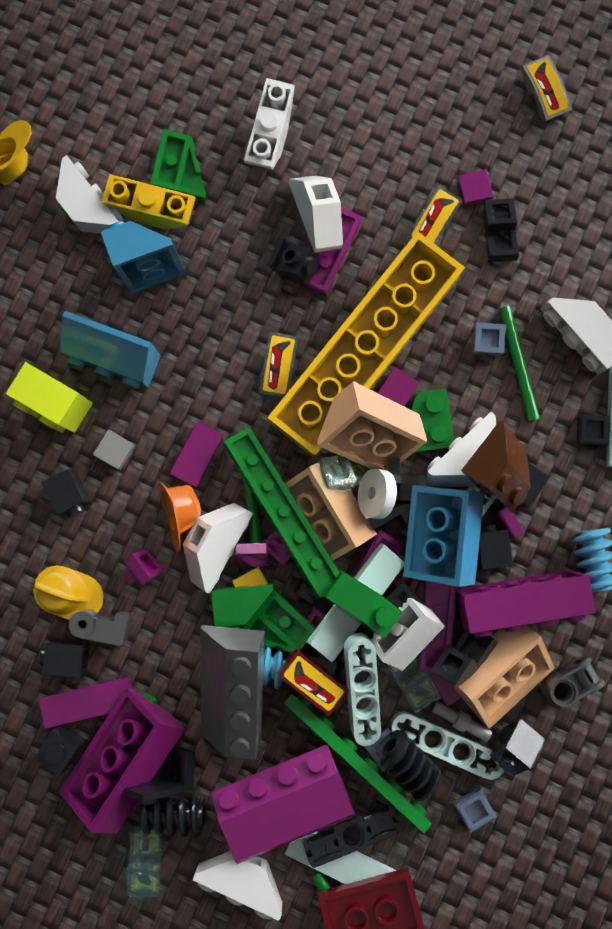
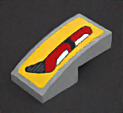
M549 55L520 67L528 94H534L542 122L572 110L562 79Z

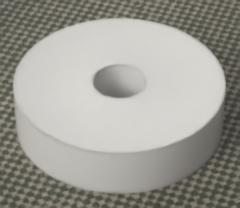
M370 469L361 479L358 489V505L361 513L367 518H386L391 513L396 502V481L394 476L387 470Z

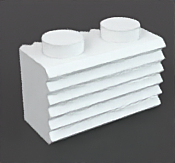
M407 598V603H403V607H399L402 614L386 638L374 634L373 639H371L379 658L384 663L390 664L401 671L445 627L430 608L412 598Z

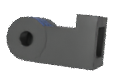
M84 609L75 613L70 618L69 629L78 638L123 646L127 643L132 613L119 611L115 614V618L100 616L94 610Z

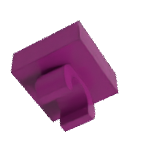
M144 548L132 554L124 561L129 570L122 577L128 585L138 580L144 585L158 577L164 570L147 548Z

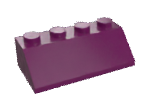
M573 570L461 587L456 590V604L463 627L470 634L474 633V637L490 636L493 634V630L505 628L506 632L521 631L524 629V625L535 623L537 627L551 626L555 624L556 619L566 618L568 622L582 621L586 619L587 614L596 613L590 576Z
M126 688L59 790V793L90 833L117 834L137 804V799L125 795V788L151 782L185 728L167 710L150 702L149 699L134 690ZM143 714L142 722L138 721L141 715Z
M328 744L211 792L219 825L237 864L355 815L335 757Z

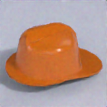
M160 482L158 484L159 496L168 518L173 544L178 553L181 548L180 534L190 529L197 517H200V503L191 486L166 488Z

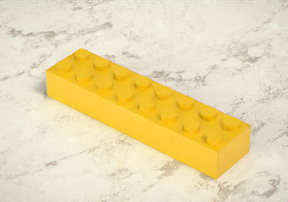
M417 231L267 417L269 423L316 459L324 449L318 446L317 440L332 400L353 381L371 390L458 281L465 267Z

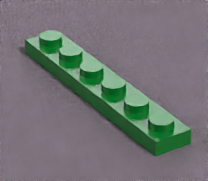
M248 427L225 440L223 446L313 593L319 599L325 595L340 572L253 431Z
M288 694L281 704L320 741L325 745L328 744L330 750L392 806L409 824L421 833H426L432 823L424 817L427 811L415 800L409 803L402 796L404 790L391 778L388 781L383 779L378 774L381 768L369 757L363 760L356 753L358 747L349 738L343 736L340 739L332 731L335 728L334 724L321 714L318 718L311 712L310 708L313 705L304 696L298 694L295 697L293 694Z

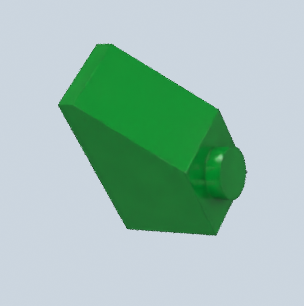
M344 571L339 573L323 596L366 630L382 638H386L402 614L400 609L382 595Z
M269 582L267 585L214 588L211 591L214 625L241 629V625H246L274 590V582Z

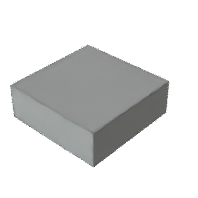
M108 429L93 455L121 470L136 445Z

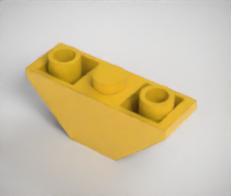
M109 174L101 202L111 209H116L120 214L135 222L161 229L188 226L196 198L189 194Z

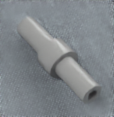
M436 701L432 712L451 722L452 727L463 733L467 731L485 742H488L492 731L471 720L472 716L461 710L457 712L439 701Z

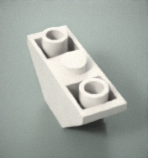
M266 78L244 163L274 169L282 154L287 136L295 85Z
M66 155L61 160L56 199L79 230L101 234V231L108 229L109 225L123 221L124 219L116 209L108 208L105 204H102L101 201L104 193L96 183L91 186L87 182L86 178L89 175L79 161L73 164Z
M321 176L289 179V186L314 253L342 249L341 202L332 179Z
M551 298L540 309L546 322L550 326L556 327L562 333V338L566 345L571 349H576L583 357V364L590 371H595L599 375L612 366V320L595 301Z
M492 412L484 419L480 417L475 420L469 428L470 432L465 437L456 438L449 446V452L442 458L436 457L427 468V483L431 487L475 486L461 470L496 426V416Z
M232 503L197 517L183 543L191 582L206 593L210 594L214 585L219 581L222 570L234 553L235 546L242 533L248 527L249 520L253 515L252 512Z
M231 851L198 864L193 881L197 882L201 889L207 892L216 891L221 893L232 904L237 906L244 904L254 909L255 913L264 919L273 918L278 921L280 920L283 902L266 859L256 856L237 864Z

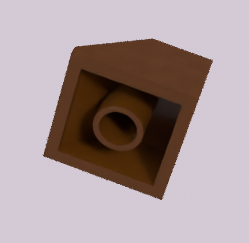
M499 421L461 471L481 492H484V495L512 513L517 506L524 502L528 491L531 489L527 451L507 425Z

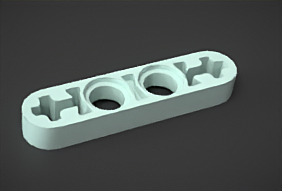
M355 633L348 637L344 643L347 689L349 690L347 694L350 729L355 741L359 745L370 746L377 742L381 736L376 649L366 634ZM364 645V647L361 648V657L363 658V660H359L356 654V651H358V646ZM359 672H369V676L365 681H354L355 676ZM361 699H371L368 707L364 709L356 708L357 703ZM363 720H366L369 725V727L367 728V732L363 733Z
M398 712L391 719L390 726L392 732L400 730L397 726L398 722L404 723L406 719H409V724L414 729L419 730V725H424L419 731L418 741L414 740L416 738L415 733L406 730L405 733L408 735V738L416 743L417 747L428 754L489 780L499 778L504 772L494 759L493 761L497 765L495 768L490 767L488 771H486V767L481 762L475 760L477 749L480 750L477 753L480 758L490 760V753L493 749L410 712ZM433 730L441 734L439 745L436 747L427 746L424 741L425 735ZM459 743L467 744L469 747L468 756L462 760L456 759L453 756V748Z

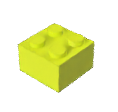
M27 362L24 363L6 392L7 395L15 399L12 405L39 418V421L61 433H64L65 429L75 433L93 404L78 392Z

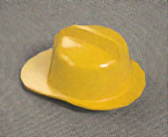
M15 121L0 133V183L3 185L10 184L27 167L28 154L25 146L31 136V126L27 121Z
M55 565L44 569L35 580L33 588L34 598L39 607L48 613L70 620L79 611L91 609L98 613L103 606L104 595L102 587L96 579L87 574Z

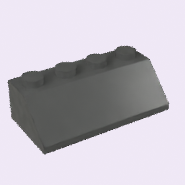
M202 625L200 628L201 734L224 757L256 760L262 737L265 631Z

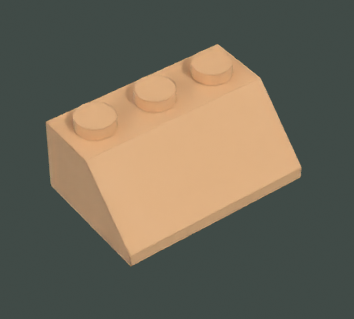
M354 381L332 400L317 440L319 447L370 469L386 470L387 458H400L401 463L427 442L420 414Z
M331 457L308 467L285 483L332 561L377 535L368 518L361 513L358 501ZM321 464L330 465L339 488L327 485Z
M524 625L523 630L506 632L505 628L498 629L492 636L498 644L485 662L458 688L453 685L462 699L488 729L555 669L541 636L527 625Z

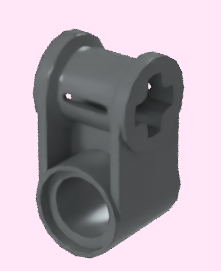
M584 655L572 660L552 675L547 676L541 684V692L546 700L561 707H567L583 697L600 690L605 685V682L597 676L593 669L591 657ZM559 683H562L564 692L562 696L556 698L554 689Z

